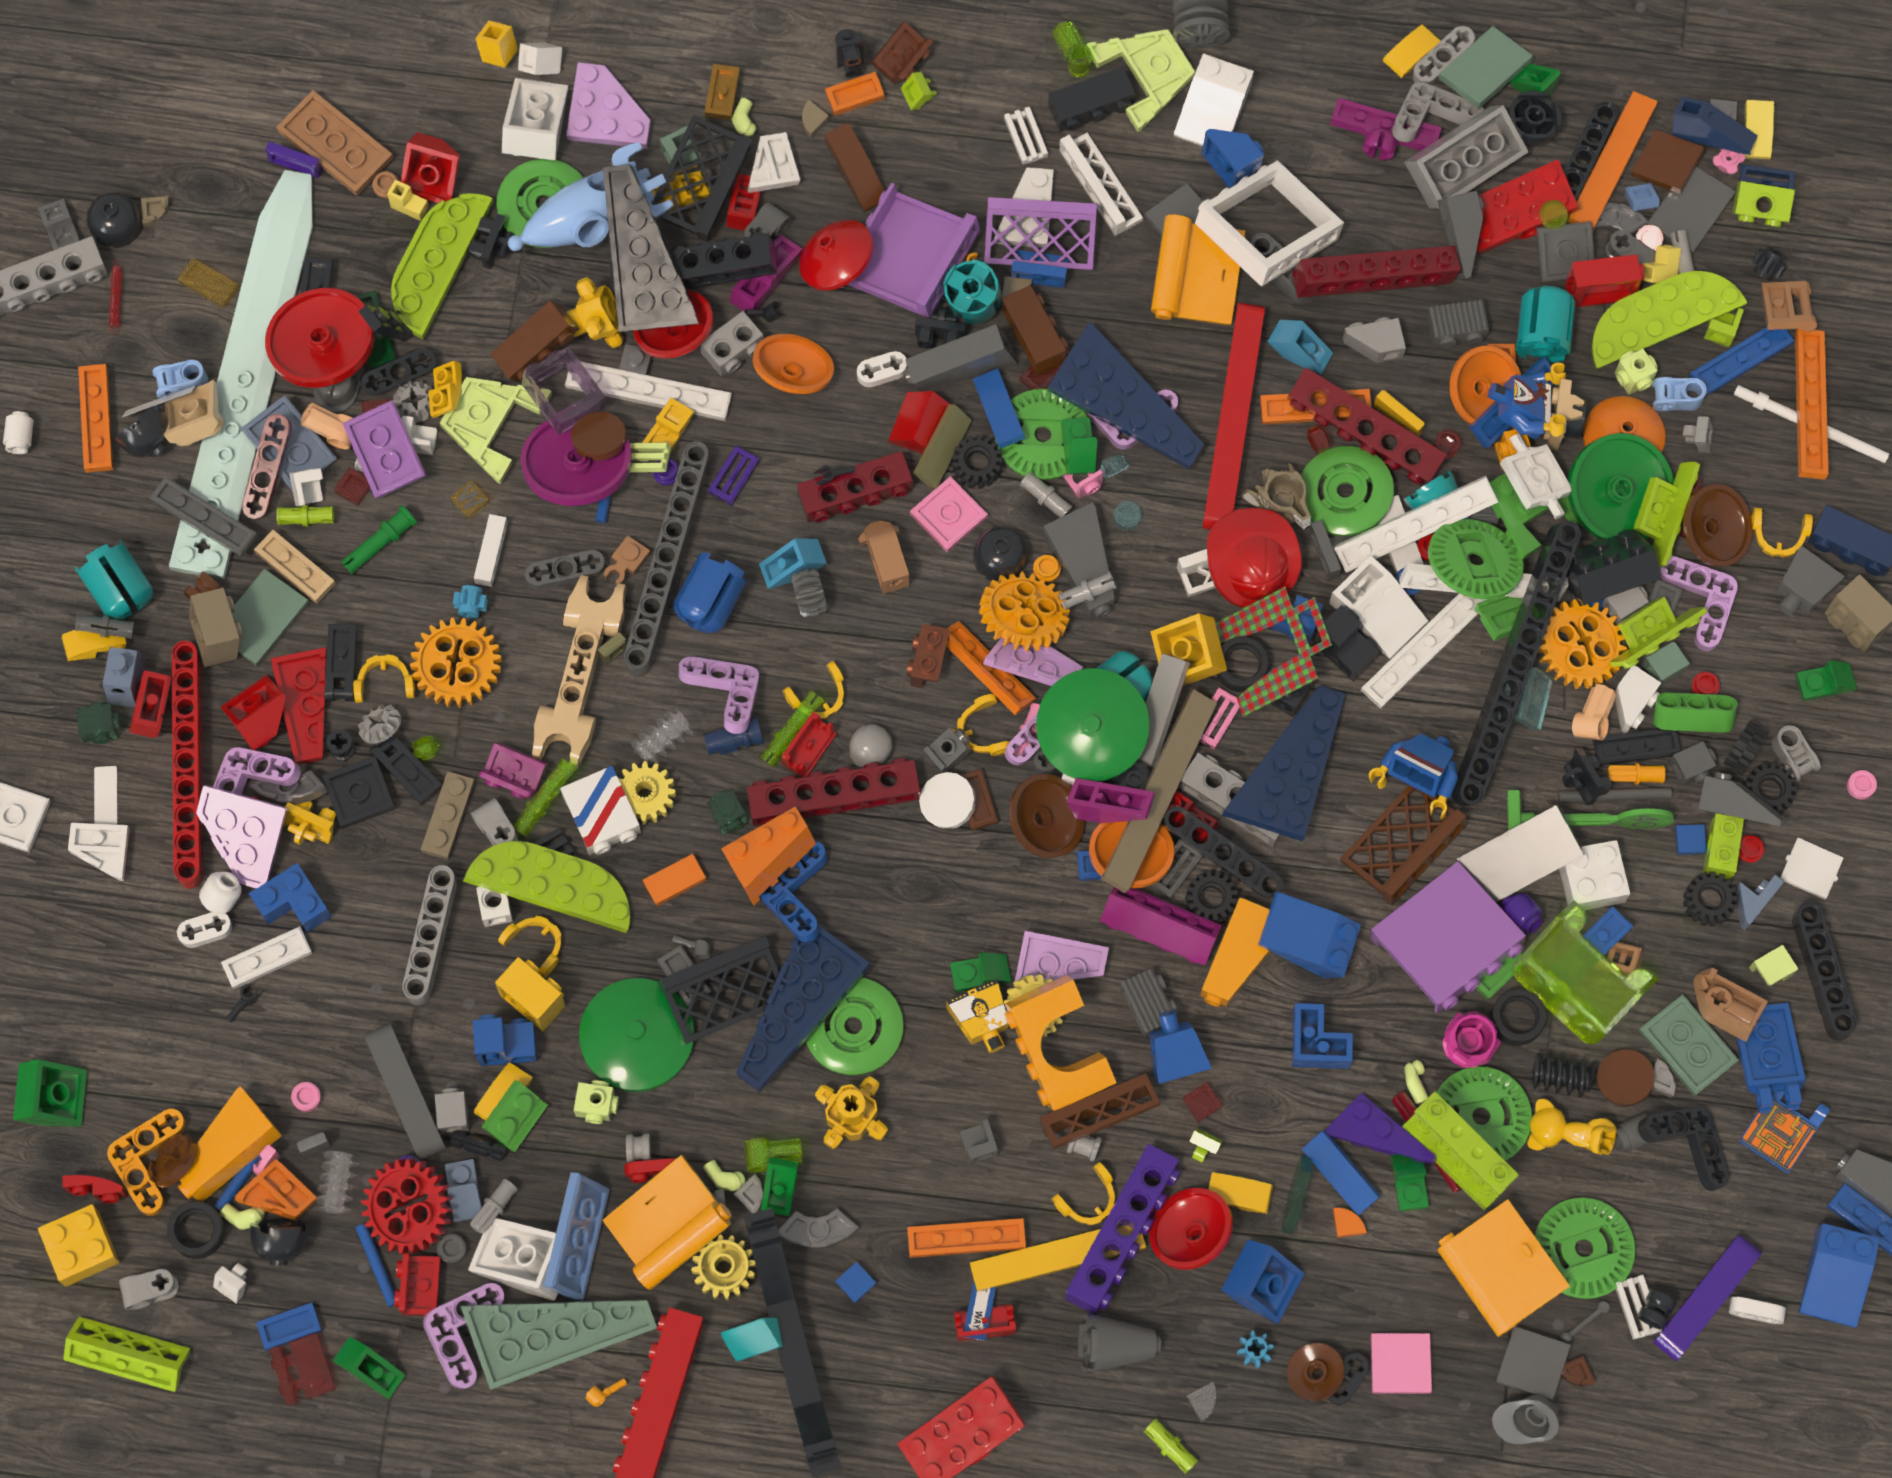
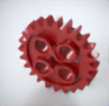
M412 1158L406 1159V1162L404 1159H397L395 1164L393 1162L385 1163V1170H376L378 1178L368 1179L373 1187L363 1190V1192L369 1195V1199L361 1201L363 1205L368 1206V1210L361 1213L362 1216H369L370 1218L365 1227H374L370 1236H381L378 1245L382 1246L389 1243L388 1251H396L398 1249L399 1254L407 1253L408 1250L410 1253H417L419 1248L421 1250L429 1249V1243L439 1242L436 1234L443 1235L446 1233L441 1225L451 1223L445 1217V1213L453 1212L452 1208L446 1206V1202L453 1198L444 1195L449 1185L441 1186L439 1183L444 1176H433L435 1167H427L425 1169V1161L415 1163V1159ZM412 1180L416 1183L415 1193L410 1188ZM388 1192L392 1196L391 1205H389L386 1201V1195ZM425 1194L428 1195L426 1200L408 1206L406 1211L396 1212L389 1218L386 1217V1214L392 1210L406 1206L408 1201L418 1200ZM423 1207H425L428 1212V1217L426 1220L422 1217L421 1213ZM399 1219L402 1220L404 1225L402 1232L399 1231L397 1226Z

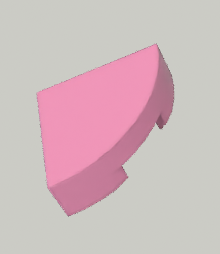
M267 1145L260 1153L262 1159L257 1164H254L253 1172L258 1175L272 1161L278 1160L280 1158L278 1152L270 1145Z

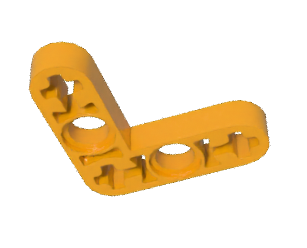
M167 1109L114 1141L108 1148L107 1155L137 1207L147 1216L159 1214L164 1208L165 1200L157 1185L149 1179L148 1170L141 1159L158 1149L168 1138L184 1131L186 1127L185 1118L175 1109ZM168 1117L173 1119L179 1118L175 1129L172 1130L171 1127H166L161 1130L165 1134L161 1138L154 1125L158 1124L160 1128H163L168 1124ZM145 1131H151L155 1136L153 1143L148 1146H143L139 1143V1137ZM133 1139L134 1144L140 1151L136 1153L132 1148L125 1153L127 1157L125 1160L115 1159L114 1157L118 1155L116 1150L120 1147L123 1150L132 1147L129 1141ZM135 1170L142 1171L144 1174V1179L139 1185H131L128 1181L130 1173ZM146 1189L152 1198L158 1197L154 1201L156 1205L154 1208L151 1209L149 1206H143L147 1201L140 1191Z

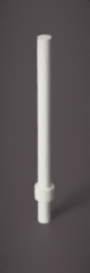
M1740 385L1737 386L1734 392L1735 396L1753 403V407L1761 411L1766 409L1797 423V411L1769 399L1768 395L1760 391L1757 394ZM1827 425L1828 438L1880 462H1886L1889 453Z

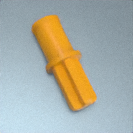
M1635 763V765H1610L1607 776L1611 782H1634L1635 785H1639V782L1664 783L1665 767L1664 765L1641 766L1639 763Z

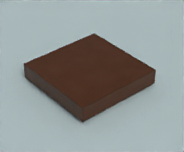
M1655 129L1634 165L1631 175L1632 177L1681 194L1704 154V147Z

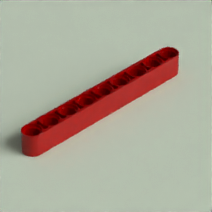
M1238 302L1202 529L1211 530L1212 526L1220 518L1234 510L1265 312L1264 306Z
M184 640L175 644L172 649L173 871L183 887L192 889L201 884L204 876L203 823L196 814L203 789L201 656L196 646L192 642ZM188 652L193 653V656L190 660H180L183 654ZM184 680H193L191 686L187 688L180 687ZM185 706L194 707L191 713L187 715L181 714V710ZM185 733H194L190 741H181V737ZM185 760H194V764L190 768H181ZM185 787H194L192 794L188 796L181 795ZM188 813L195 814L191 822H181L184 815ZM191 840L195 842L192 849L182 850V845L186 841ZM185 869H195L193 876L189 878L182 877Z

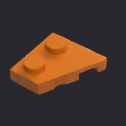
M275 1159L235 1195V1200L238 1203L296 1221L317 1201V1197L285 1166Z

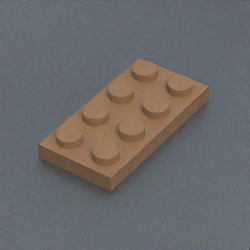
M314 90L276 127L278 133L304 154L318 158L321 167L356 196L393 159L392 153Z

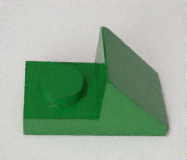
M1090 418L1063 419L1061 421L1067 475L1095 473L1097 437H1092Z
M1830 660L1824 667L1797 672L1795 675L1802 702L1857 690L1850 663Z
M981 952L978 953V958L950 963L955 993L972 990L997 979L999 985L1011 983L1006 954Z
M1399 1154L1390 1155L1399 1212L1428 1209L1429 1204L1424 1180L1427 1173L1424 1164L1413 1161L1412 1158Z
M770 1157L761 1211L773 1208L775 1214L790 1215L798 1179V1162Z

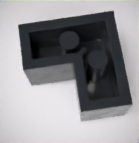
M1341 605L1324 621L1332 645L1320 652L1348 678L1355 682L1377 660L1379 650L1377 649V644L1370 637H1364L1359 633L1362 625L1359 616L1353 610L1345 609ZM1318 630L1314 640V646L1322 642Z

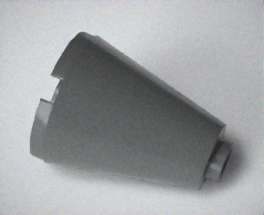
M1083 1314L1082 1316L1083 1319H1086V1323L1079 1325L1078 1357H1084L1085 1365H1080L1084 1373H1092L1155 1358L1156 1353H1160L1161 1339L1160 1336H1156L1153 1329L1095 1314Z

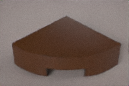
M1584 1356L1565 1364L1561 1377L1568 1383L1576 1386H1590L1596 1383Z

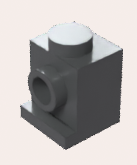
M948 728L930 746L923 749L938 768L946 772L953 769L973 751L972 747L968 744L971 741L970 738L960 728L958 730ZM950 742L952 749L950 752H946L944 746Z

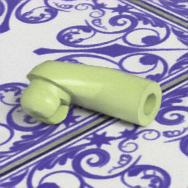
M741 98L732 116V123L739 134L751 137L756 130V126L751 123L748 117L753 104L748 99Z
M1415 1060L1412 1063L1408 1062L1404 1067L1406 1085L1415 1103L1418 1104L1428 1098L1418 1077L1424 1074L1425 1069L1419 1060Z
M715 1160L703 1166L704 1171L717 1189L736 1191L745 1184V1176L741 1172H722Z
M227 1203L221 1210L220 1216L238 1229L244 1230L250 1228L251 1222L258 1225L264 1219L265 1212L254 1207L239 1211Z

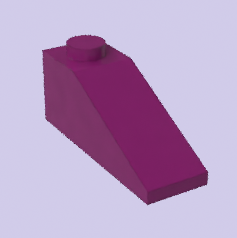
M1075 778L1067 804L1075 819L1097 823L1145 820L1148 817L1155 793Z

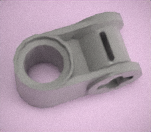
M1784 726L1773 737L1772 748L1782 765L1785 766V772L1788 770L1792 772L1791 779L1795 778L1796 782H1798L1801 776L1810 771L1816 772L1820 770L1821 765L1817 755L1810 748L1797 727ZM1781 736L1790 737L1793 746L1785 745L1782 742Z
M495 798L470 813L481 832L487 836L493 846L504 842L519 841L514 827ZM505 835L508 839L504 841L500 837Z
M164 1269L132 1275L119 1280L125 1310H137L153 1303L171 1299L179 1290L177 1278ZM162 1279H165L169 1282L164 1284V1290H161L158 1287L162 1285Z

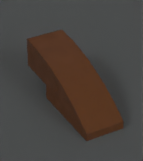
M847 122L826 133L825 144L838 164L839 172L863 212L878 206L879 198L884 189L850 124Z

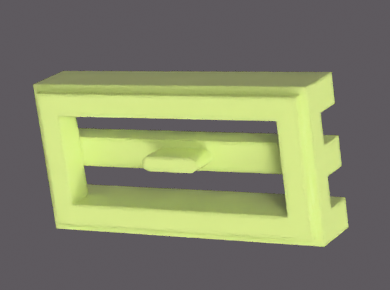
M630 443L632 461L648 462L649 460H661V463H632L630 472H666L671 449L668 443Z

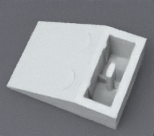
M1372 556L1366 559L1332 592L1329 602L1335 609L1342 605L1345 609L1353 610L1359 616L1362 623L1360 632L1365 637H1370L1377 644L1378 649L1389 659L1428 623L1427 618L1404 589L1400 587V584L1392 574Z

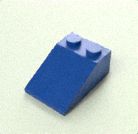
M1275 892L1258 945L1324 979L1342 978L1345 976L1361 925L1334 911L1280 892Z
M1822 1223L1815 1230L1798 1313L1856 1328L1874 1269L1880 1238Z

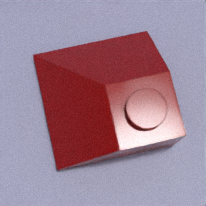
M417 132L406 145L401 183L410 186L412 194L436 203H440L443 200L444 202L453 199L460 155L443 139Z
M266 675L220 706V708L252 750L266 746L271 741V738L277 735L286 697Z

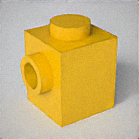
M488 21L476 37L482 62L505 68L518 51L512 26Z

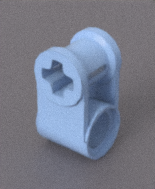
M196 360L160 365L152 370L153 376L157 379V398L165 397L192 386L196 388L209 381L203 366ZM192 373H199L197 378L193 380L188 379Z
M1656 378L1652 384V387L1655 388L1653 409L1663 412L1696 410L1703 403L1707 390L1706 385L1698 378ZM1694 391L1699 397L1691 398L1686 392Z

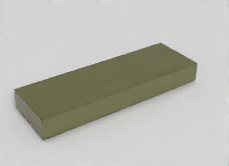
M955 404L947 406L913 472L929 488H937L953 457L954 449L956 446H959V442L972 421Z

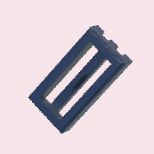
M1743 164L1740 167L1739 182L1743 181L1794 190L1795 171ZM1746 174L1787 179L1788 182L1775 181L1769 178L1746 177Z

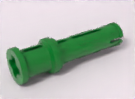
M403 505L398 507L399 511L389 520L381 522L378 531L340 561L351 575L389 542H397L400 539L399 536L410 526L415 527L418 524Z

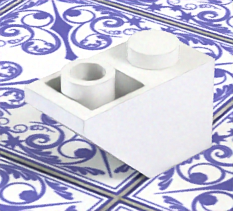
M1635 665L1629 669L1615 690V704L1623 733H1628L1631 727L1634 729L1638 728L1645 718L1642 711L1646 706L1652 708L1657 696L1660 694L1657 690L1661 682Z

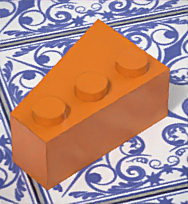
M793 807L721 849L754 906L760 900L759 896L769 886L773 887L779 881L777 878L788 867H794L816 843L797 808Z

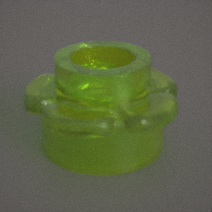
M432 736L421 737L412 743V754L421 760L431 759L436 755L439 744L434 741Z

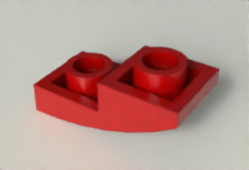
M1175 791L1167 810L1173 807H1182L1214 830L1217 828V820L1196 808L1193 801ZM1172 812L1169 815L1168 821L1173 827L1179 828L1183 824V817L1178 812ZM1196 828L1192 832L1193 841L1197 844H1203L1206 841L1205 831Z
M86 1175L62 1176L63 1188L68 1193L72 1192L73 1196L87 1195L90 1193L89 1190H93V1196L98 1201L102 1200L104 1204L117 1203L119 1198L127 1197V1191L121 1185L107 1179Z

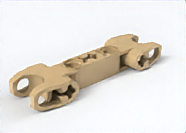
M583 575L580 576L568 599L564 614L563 625L575 628L576 631L555 708L542 705L539 707L534 724L532 757L541 760L549 744L554 741H564L571 746L570 764L572 768L576 769L579 768L591 745L596 725V718L583 715L599 657L598 648L602 645L604 635L614 637L619 632L621 633L625 618L624 605L626 596V585L618 583L609 600L596 603L588 597L589 577ZM585 641H590L594 644L588 650L581 649L580 645ZM580 660H582L584 671H581L579 675H575V672H578L580 669ZM571 693L580 695L579 699L574 702H569L565 698Z

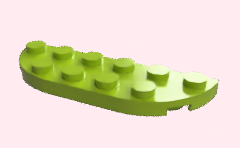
M461 194L460 197L446 202L443 200L424 216L396 269L391 286L395 311L400 310L403 314H398L400 320L412 330L413 335L424 340L469 251L472 240L478 234L477 229L481 217L487 216L493 204L492 197L481 194Z
M1705 271L1680 273L1631 294L1607 309L1595 328L1591 345L1595 369L1598 370L1618 361L1621 356L1629 351L1637 352L1641 349H1646L1706 323L1711 319L1745 306L1747 301L1740 290L1730 281L1717 274Z
M510 841L494 845L482 852L472 862L463 882L620 932L626 933L629 928L630 908L626 894L619 882L608 871L592 862L536 844Z

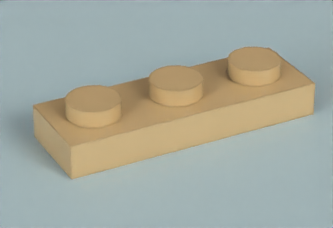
M274 530L254 549L258 556L316 604L336 585L330 576Z

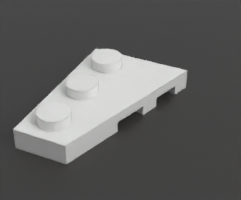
M1026 168L1012 199L1051 201L1053 170ZM1005 216L997 230L999 235L1011 225ZM1009 216V217H1010L1013 221H1015V220H1017L1020 216ZM1024 217L1016 224L1026 236L1039 226L1032 217ZM1036 217L1040 223L1047 219ZM1049 221L1043 225L1047 231L1049 230ZM1014 226L1002 236L1006 243L1012 246H1016L1024 239ZM1041 228L1029 238L1037 248H1043L1048 242V236ZM1000 239L994 243L1004 245ZM1027 241L1021 245L1025 247H1031V245Z

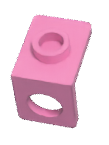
M1102 470L1088 474V477L1078 484L1073 481V475L1063 476L1078 499L1097 492L1101 488L1103 480Z

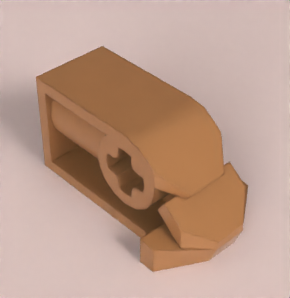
M880 520L870 523L864 529L858 541L860 546L867 544L882 594L909 587V572L897 535H900L898 526Z
M1714 968L1698 973L1693 984L1702 1017L1709 1023L1747 1042L1761 1018L1768 1001L1718 975V970Z

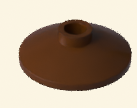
M1311 1343L1298 1349L1291 1357L1287 1367V1380L1291 1389L1299 1397L1308 1401H1321L1331 1397L1340 1388L1345 1374L1341 1356L1335 1349L1322 1343ZM1316 1371H1323L1320 1379H1314Z

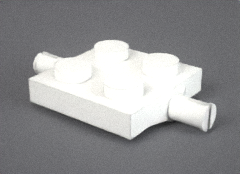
M1520 433L1515 434L1509 440L1512 442L1517 453L1505 457L1500 462V465L1526 510L1540 505L1548 506L1554 519L1565 515V512L1560 506L1558 499L1567 497L1571 493L1568 480L1547 444L1539 447H1527Z

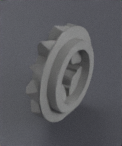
M421 380L419 382L409 381L403 386L399 385L397 392L393 394V401L401 418L402 416L414 417L415 423H419L431 416L428 391L433 390L431 386L424 384ZM411 393H414L418 399L422 398V400L418 401V410H415L412 403H407L411 400Z
M381 704L377 710L371 709L370 714L362 716L363 722L358 724L360 730L358 734L367 743L383 742L397 731L401 723V715L392 705L385 707Z

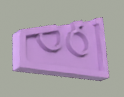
M1004 638L997 642L983 662V665L1050 686L1067 674L1083 669L1081 665L1051 646L1046 648L1041 644L1039 651L1030 646L1028 652H1025L1023 645H1019L1017 650H1014L1013 643L1011 642L1004 646Z
M1025 931L1015 981L1029 975H1043V980L1052 979V981L1068 975L1073 980L1102 977L1109 947Z

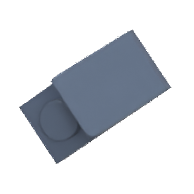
M1776 875L1770 882L1764 879L1755 890V893L1739 882L1736 886L1737 892L1735 896H1738L1736 903L1740 928L1746 931L1784 883L1783 880Z
M474 1159L445 1164L449 1185L447 1189L448 1196L453 1198L450 1200V1204L453 1209L454 1222L472 1220L482 1208Z

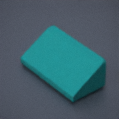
M761 1318L721 1332L724 1342L736 1361L783 1347L777 1318Z

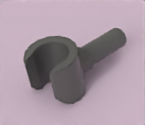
M674 935L672 942L694 949L695 958L703 960L710 958L711 947L706 941H693Z

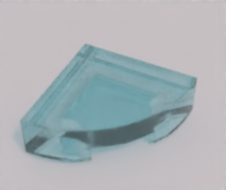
M1122 455L1107 458L1101 463L1103 476L1107 479L1129 467L1128 462Z

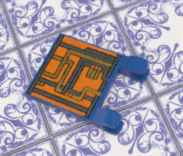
M1784 1091L1771 1092L1773 1099L1771 1113L1759 1114L1758 1111L1738 1142L1788 1174L1827 1116L1829 1108L1820 1104L1810 1119H1807L1795 1110L1787 1111L1786 1104L1780 1101Z

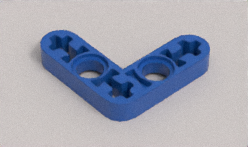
M815 841L816 845L801 859L804 865H807V868L804 869L799 861L792 867L800 870L799 875L794 879H788L785 877L786 872L791 869L788 867L777 878H781L785 886L783 887L781 882H777L773 887H768L772 890L775 889V894L772 895L765 890L759 896L762 903L802 942H811L816 939L820 932V926L815 916L792 892L827 863V852L823 844ZM813 852L814 854H819V857L815 859L810 857L809 854ZM786 904H794L796 906L795 911L790 915H783L781 913L783 906ZM800 918L805 925H810L811 929L809 931L802 930L798 922Z

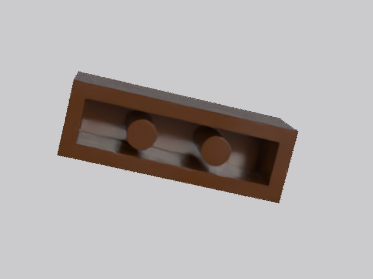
M1031 285L1002 297V312L1036 375L1038 376L1061 366L1066 359V352L1069 351L1064 337L1057 335L1055 331L1057 326L1052 315L1045 313L1043 309L1045 304L1040 293L1035 294Z
M549 301L491 352L490 355L508 379L517 382L525 381L533 375V370L537 366L546 363L554 356V351L572 341L574 334L579 328L561 304Z

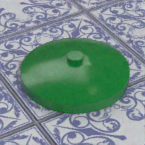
M1616 433L1600 437L1586 445L1579 452L1570 468L1568 482L1571 487V493L1568 495L1572 512L1580 525L1597 539H1608L1616 536L1621 531L1635 530L1633 528L1650 478L1657 477L1673 485L1674 479L1670 466L1662 453L1653 444L1639 436ZM1635 530V531H1636L1637 533H1639L1644 539H1646V538L1649 537V536H1647V535H1645V534H1643V533H1641V532Z
M1089 668L1067 674L1051 686L1039 706L1036 731L1043 753L1056 769L1074 779L1079 778L1101 782L1120 776L1138 761L1148 742L1150 719L1144 699L1135 686L1127 679L1112 671Z
M630 978L605 987L590 1001L580 1023L579 1042L582 1055L589 1069L598 1079L609 1083L610 1087L625 1092H647L666 1085L684 1069L694 1046V1041L685 1044L666 997L655 980ZM677 993L672 994L676 1005L685 1009L688 1008ZM679 1011L680 1014H681V1017H682V1019H683L684 1016H685V1013ZM689 1015L685 1026L691 1036L694 1034L692 1017Z

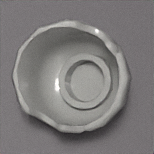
M876 724L860 727L853 734L849 743L850 758L856 766L861 768L869 763H880V765H883L893 749L892 738L886 729Z

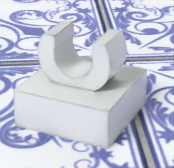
M239 1263L233 1267L231 1272L222 1266L215 1274L213 1287L237 1304L244 1296L246 1284L244 1281L246 1275L244 1274L247 1272V1269Z

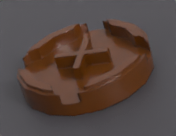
M594 412L578 419L571 431L574 450L581 457H591L596 461L610 459L620 453L627 438L624 423L617 416L608 412Z
M1623 1049L1614 1051L1603 1059L1598 1067L1597 1082L1599 1090L1606 1100L1616 1106L1631 1107L1645 1101L1654 1089L1655 1075L1652 1064L1646 1056L1635 1050Z
M182 1133L168 1138L157 1149L158 1157L156 1160L152 1159L149 1163V1179L161 1188L169 1187L178 1182L188 1172L197 1156L198 1146L196 1141L186 1134L184 1136Z

